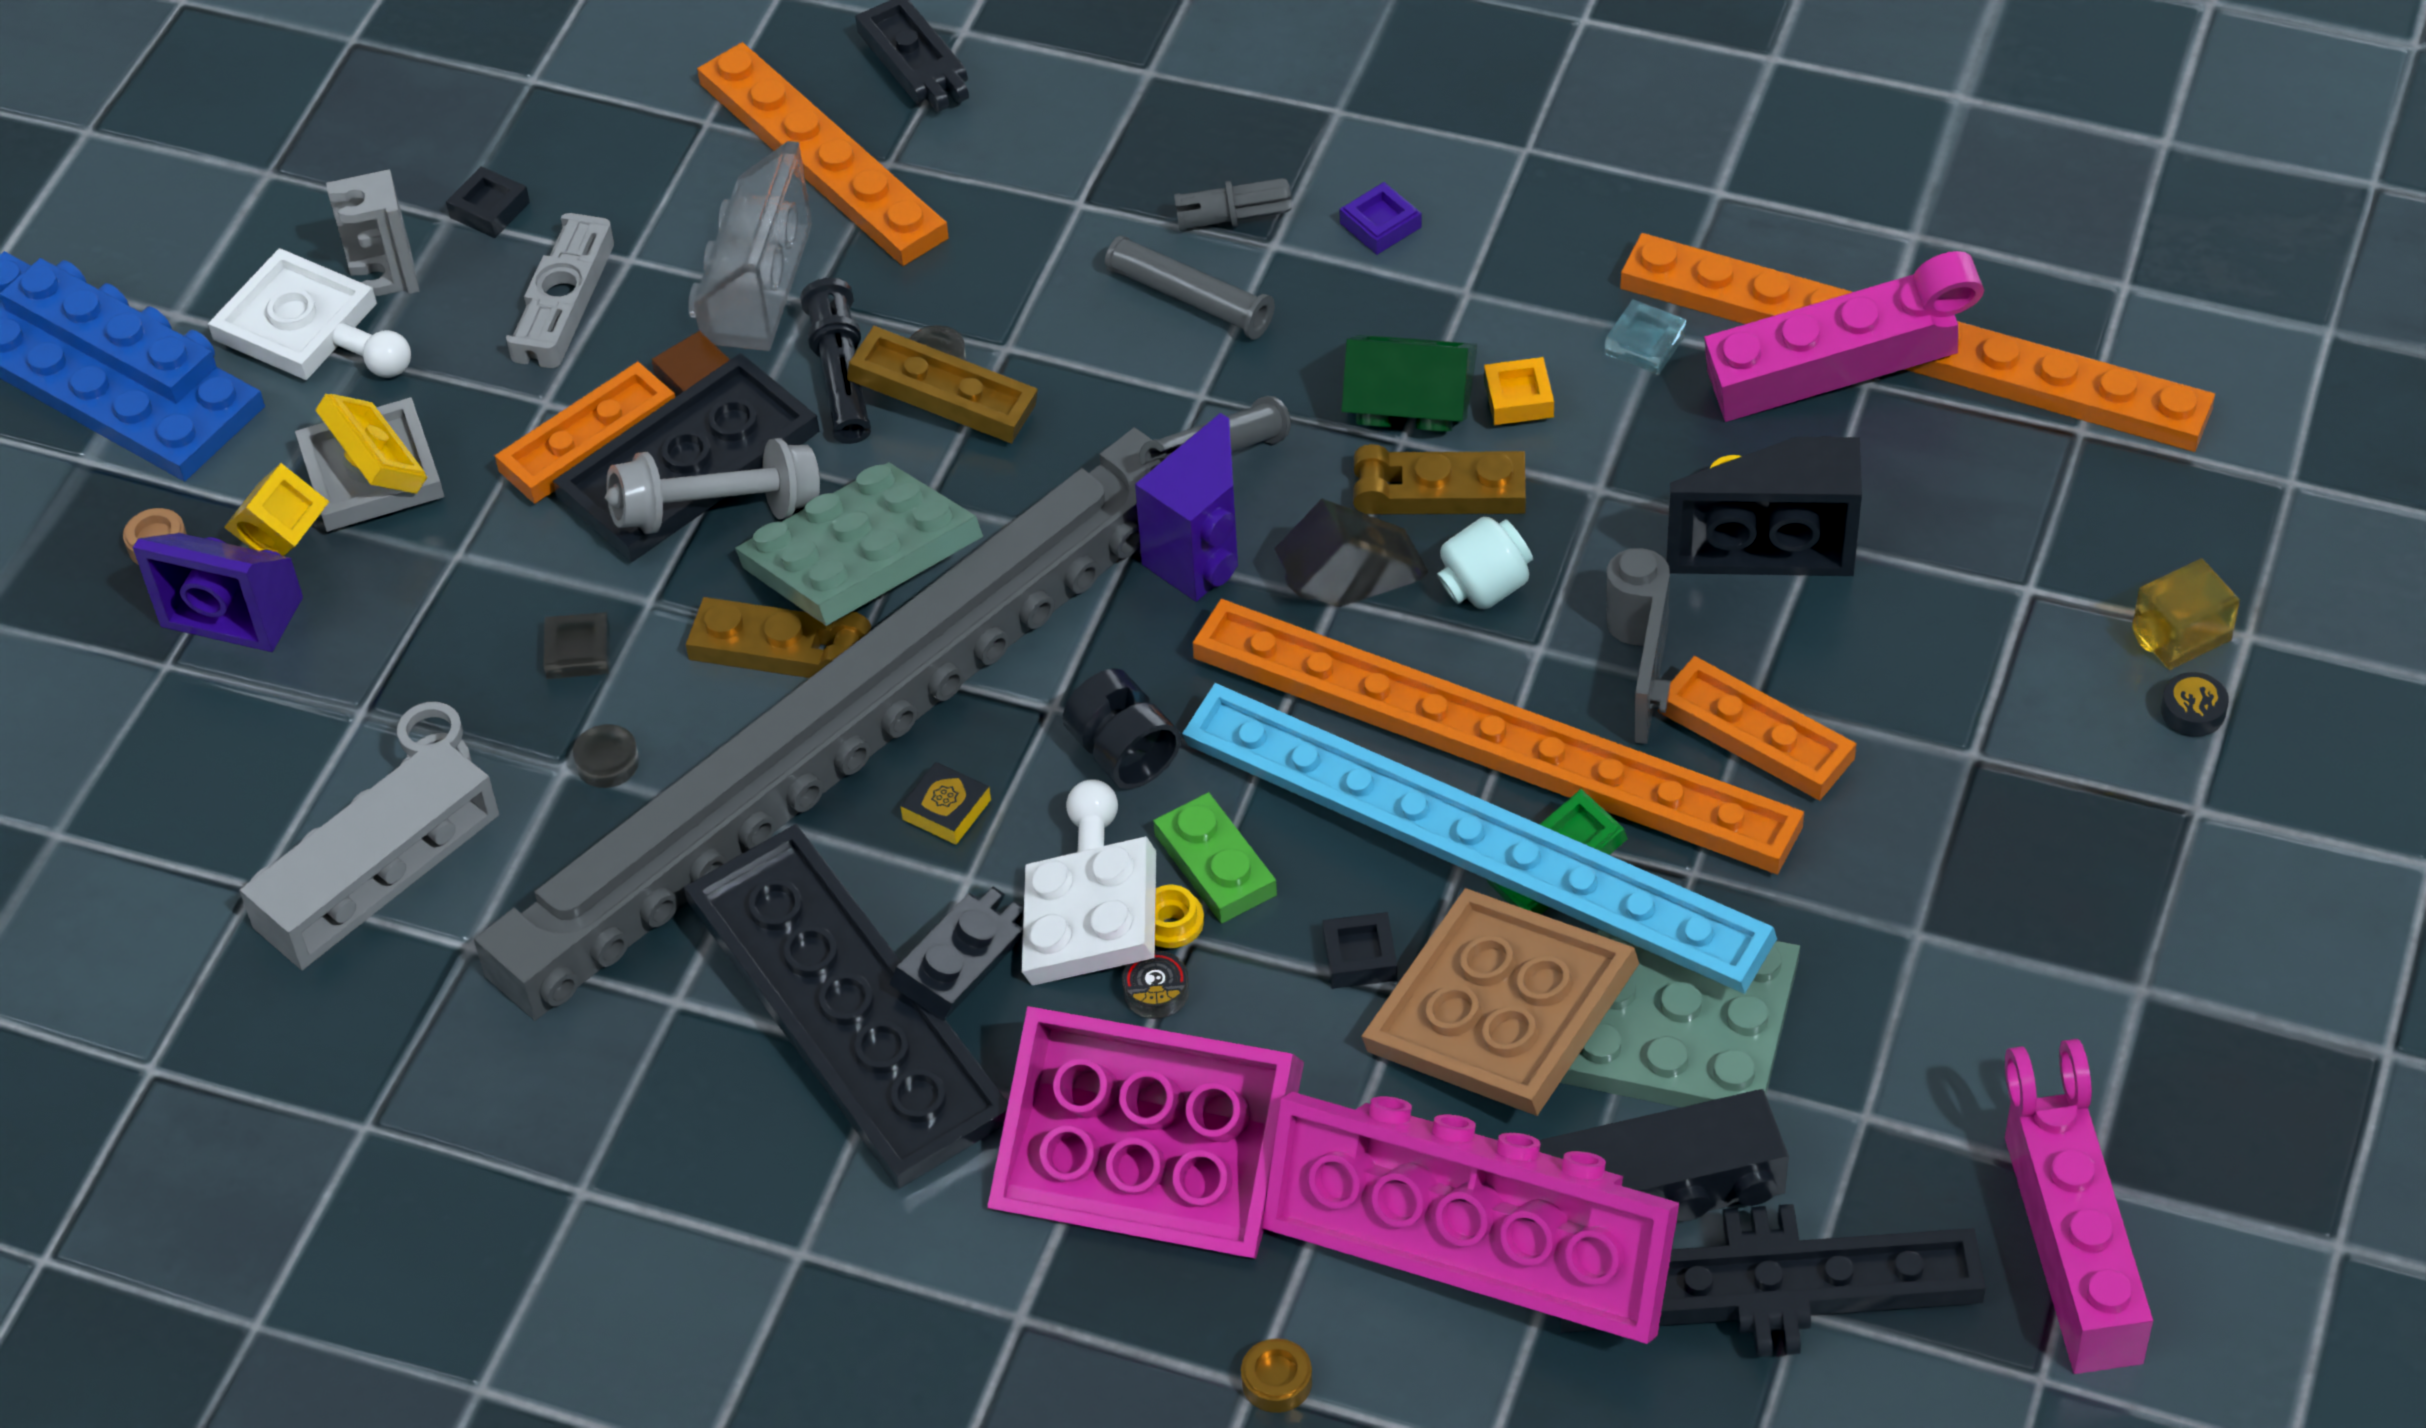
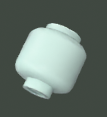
M1482 517L1441 546V559L1446 568L1438 572L1437 576L1448 594L1457 604L1468 599L1475 607L1486 610L1528 581L1529 569L1527 564L1533 560V555L1520 534L1507 519L1498 523L1490 517Z

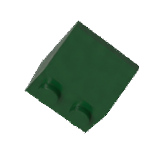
M1356 335L1348 338L1346 342L1341 412L1356 413V424L1391 427L1392 416L1416 418V429L1452 431L1453 421L1463 422L1468 417L1477 343Z

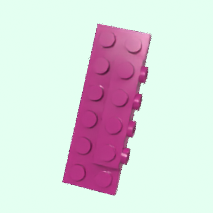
M1291 1092L1280 1099L1262 1225L1263 1229L1648 1344L1658 1335L1679 1202L1623 1187V1176L1605 1171V1159L1596 1154L1571 1151L1565 1153L1563 1159L1539 1152L1540 1141L1526 1134L1503 1133L1499 1135L1498 1140L1475 1134V1122L1466 1117L1444 1114L1436 1116L1434 1122L1411 1116L1412 1105L1399 1098L1387 1096L1374 1097L1371 1099L1370 1104L1365 1103L1355 1110L1295 1092Z

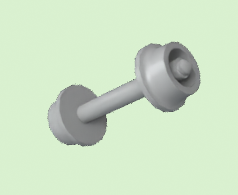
M782 438L768 440L764 449L762 469L660 479L653 457L648 452L636 453L631 462L610 466L607 474V494L604 498L608 501L611 517L618 528L640 527L645 534L658 533L661 527L664 503L766 493L773 515L777 519L789 518L796 509L805 508V505L811 499L819 496L821 474L819 473L815 454L809 445H787Z

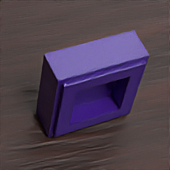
M1385 182L1339 209L1340 224L1376 255L1422 228V213Z

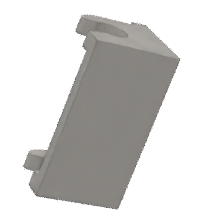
M390 169L327 182L328 196L333 208L350 275H368L375 271L383 272V276L379 279L361 282L373 287L375 297L407 290L408 294L419 292L412 252Z

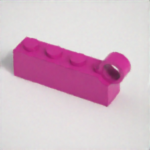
M1961 251L1943 253L1924 262L1913 275L1704 336L1707 372L1725 422L1957 354L1958 323L1955 314L1961 313L1975 305L1984 294V288L1971 255Z

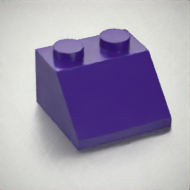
M1219 413L1135 484L1142 565L1195 602L1214 586L1218 587L1226 583L1236 567H1238L1230 419Z
M182 533L138 538L133 546L159 624L163 628L273 653L303 599L291 558L271 550L258 551L227 544L217 538L208 537L204 539Z

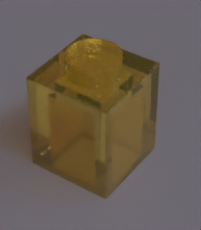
M2200 558L2139 588L2132 629L2140 645L2149 652L2153 651L2162 663L2171 670L2232 640L2240 599L2203 558Z

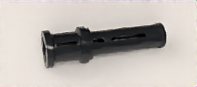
M839 278L818 279L809 283L800 295L802 310L810 316L811 327L807 334L809 347L821 358L825 388L834 428V438L841 443H858L870 435L871 423L867 415L862 385L847 380L849 362L861 341L859 325L851 318L850 308L854 302L852 287L846 281ZM828 295H832L834 297V300H832L831 306L829 304Z

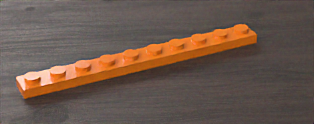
M1641 233L1623 267L1620 289L1742 324H1748L1852 293V291ZM1957 321V354L1904 369L2192 452H2196L2213 410L2216 395L2212 392Z
M1220 599L1193 641V656L1196 660L1571 798L1582 789L1601 808L1609 813L1777 875L1803 828L1804 811L1224 599Z

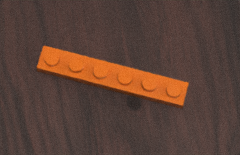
M741 42L697 68L699 82L704 89L901 266H905L949 239L947 222L746 44Z

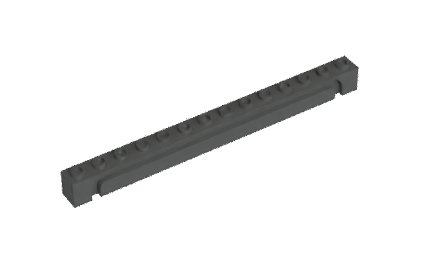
M1135 427L1099 454L1100 465L1088 473L1081 468L534 891L537 902L520 913L516 908H512L476 936L474 943L484 977L534 1021L552 1007L562 1005L572 997L581 984L603 967L616 963L624 955L628 947L652 928L660 927L668 922L676 910L687 902L685 886L770 839L775 831L799 812L811 809L819 801L823 793L846 775L859 771L866 764L870 756L893 738L906 734L918 718L940 701H946L954 696L965 681L984 666L997 662L1005 654L1008 647L1031 629H1037L1044 625L1055 610L1074 595L1087 591L1094 584L1097 577L1117 561L1131 556L1140 546L1135 484L1146 475V469L1161 463L1160 460L1144 465L1140 463L1139 453L1141 447L1145 442L1152 439Z

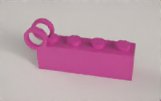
M2079 1039L2061 1041L2059 1047V1066L2065 1094L2037 1098L2034 1072L2027 1050L2023 1046L2008 1048L2005 1053V1076L2010 1098V1108L2005 1141L2073 1373L2080 1374L2142 1365L2145 1360L2153 1318L2088 1110L2091 1104L2092 1087L2089 1064L2084 1047Z

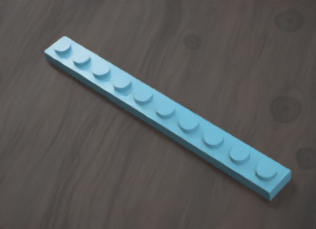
M1217 683L1213 685L1182 733L1187 745L1743 994L1748 990L1777 940L1774 927Z

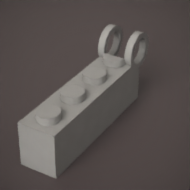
M426 702L409 709L401 717L397 726L400 745L404 752L407 753V757L401 765L372 788L359 793L350 805L324 825L311 830L297 846L271 866L258 871L251 881L239 890L253 929L300 970H304L500 815L490 778L472 763L468 746L462 740L463 728L460 717L451 706L440 702ZM438 717L445 719L451 724L449 733L431 734L417 742L409 738L412 727L423 719Z

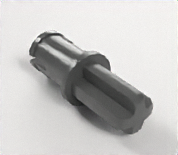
M1283 178L1232 186L1231 181H1226L1225 188L1181 195L1180 193L1174 194L1180 231H1184L1187 228L1232 222V227L1238 226V220L1287 213L1292 209L1290 186L1288 181Z

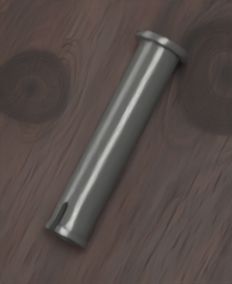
M1120 235L1116 237L1107 250L1105 265L1108 266L1106 268L1108 271L1121 274L1244 329V334L1247 338L1256 340L1261 337L1271 322L1275 303L1273 297L1268 294L1253 295L1133 242L1126 236Z
M1267 395L1258 398L1251 408L1226 416L1230 419L1232 452L1262 441L1271 444L1283 441L1288 436L1291 428V418L1288 409L1275 396ZM1207 423L1161 439L1145 442L1139 453L1141 465L1155 460L1162 462ZM1157 465L1146 469L1145 473L1148 474Z

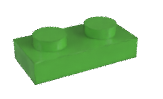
M1209 792L1153 820L1155 837L1221 924L1277 896L1276 879Z

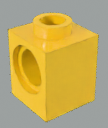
M280 463L256 485L224 528L251 549L258 551L271 550L285 556L297 545L329 501Z

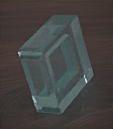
M1632 299L1606 337L1605 354L1659 375L1686 336V319Z

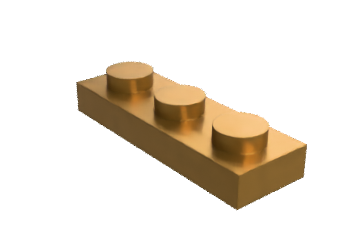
M877 326L872 327L848 366L847 380L1011 444L1036 405L1038 389Z

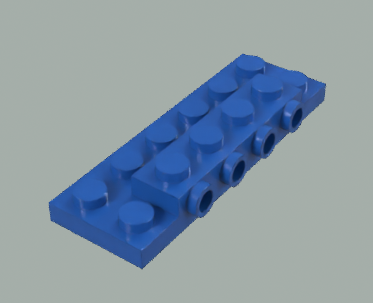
M5 251L0 254V379L184 482L265 408L260 390L216 366L214 360L215 350L212 344L198 331L189 330L183 336L172 330L169 321L157 309L147 306L143 311H137L129 306L125 296L116 287L108 283H104L99 289L91 286L86 282L81 271L66 260H62L55 266L39 258L33 265H29Z

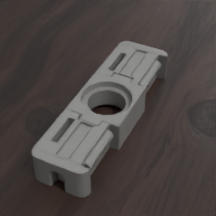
M574 213L562 215V230L550 256L543 255L524 296L526 308L513 336L506 335L510 357L513 362L528 364L530 358L538 359L540 367L556 368L561 364L614 247L612 229L608 219ZM561 283L575 286L572 292L564 296H551L546 293L549 288Z

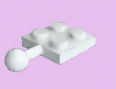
M281 248L266 261L208 323L213 340L304 380H307L338 346L363 356L367 368L373 374L384 378L395 377L404 372L411 359L410 346L399 333L385 330L371 335L355 328L377 304L373 287Z
M1082 781L1074 786L1068 795L1066 802L1068 816L1079 827L1078 852L1026 864L1022 973L1032 986L1155 958L1156 850L1146 836L1104 846V831L1117 814L1118 800L1113 789L1102 781Z

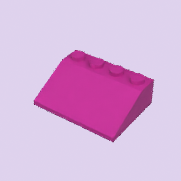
M1027 1006L987 1208L1256 1259L1264 1232L1262 1225L1280 1099L1291 1092H1299L1304 1062L1291 1053Z

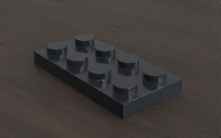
M740 353L554 479L553 484L556 497L627 559L633 562L725 497L664 503L662 523L658 533L645 534L640 527L618 528L611 517L608 501L604 498L607 494V474L611 465L631 462L636 453L648 452L656 463L660 479L762 469L764 449L769 439L782 438L787 445H801L820 432L818 418L815 413Z

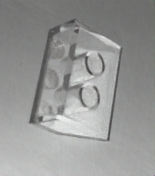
M787 141L738 176L731 199H724L721 203L719 232L716 241H709L707 243L704 254V275L701 283L693 284L689 296L690 317L697 319L699 330L714 345L770 351L812 227L799 142Z

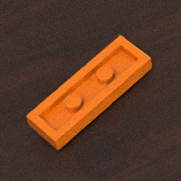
M637 361L494 455L498 471L535 504L555 491L554 479L675 398V393Z
M1693 656L1671 681L1666 713L1659 712L1819 801L1855 760L1857 743L1696 656Z

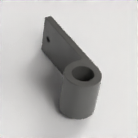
M1632 548L1619 552L1610 560L1607 566L1606 597L1607 628L1612 636L1627 644L1644 646L1635 691V743L1641 744L1648 743L1653 710L1666 713L1671 681L1659 680L1669 626V565L1664 557L1655 551L1644 548Z

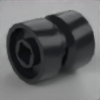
M1112 668L1104 670L1088 678L1074 691L1067 701L1062 715L1063 725L1090 754H1094V760L1120 788H1137L1157 778L1169 767L1181 745V732L1155 704L1150 703L1149 697L1121 669Z

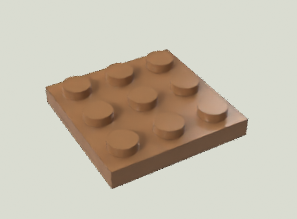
M1465 888L1364 1031L1362 1039L1369 1053L1538 1116L1638 967L1637 954L1632 946Z

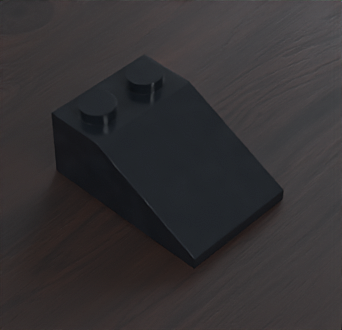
M1794 437L1670 482L1666 562L1669 565L1670 574L1854 576L1862 501L1860 437Z

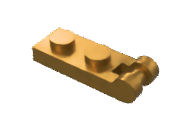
M1375 444L1364 445L1355 451L1354 473L1360 480L1354 484L1353 504L1358 511L1364 514H1525V451L1389 452L1385 447ZM1387 482H1402V484H1388Z
M703 597L686 642L688 658L692 661L811 678L868 634L871 630V624L865 616L853 611L826 626L807 612ZM820 645H827L824 650L819 649Z

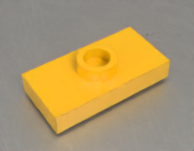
M325 394L315 411L344 448L345 458L361 471L370 485L417 494L427 479L425 471L373 402L336 394Z

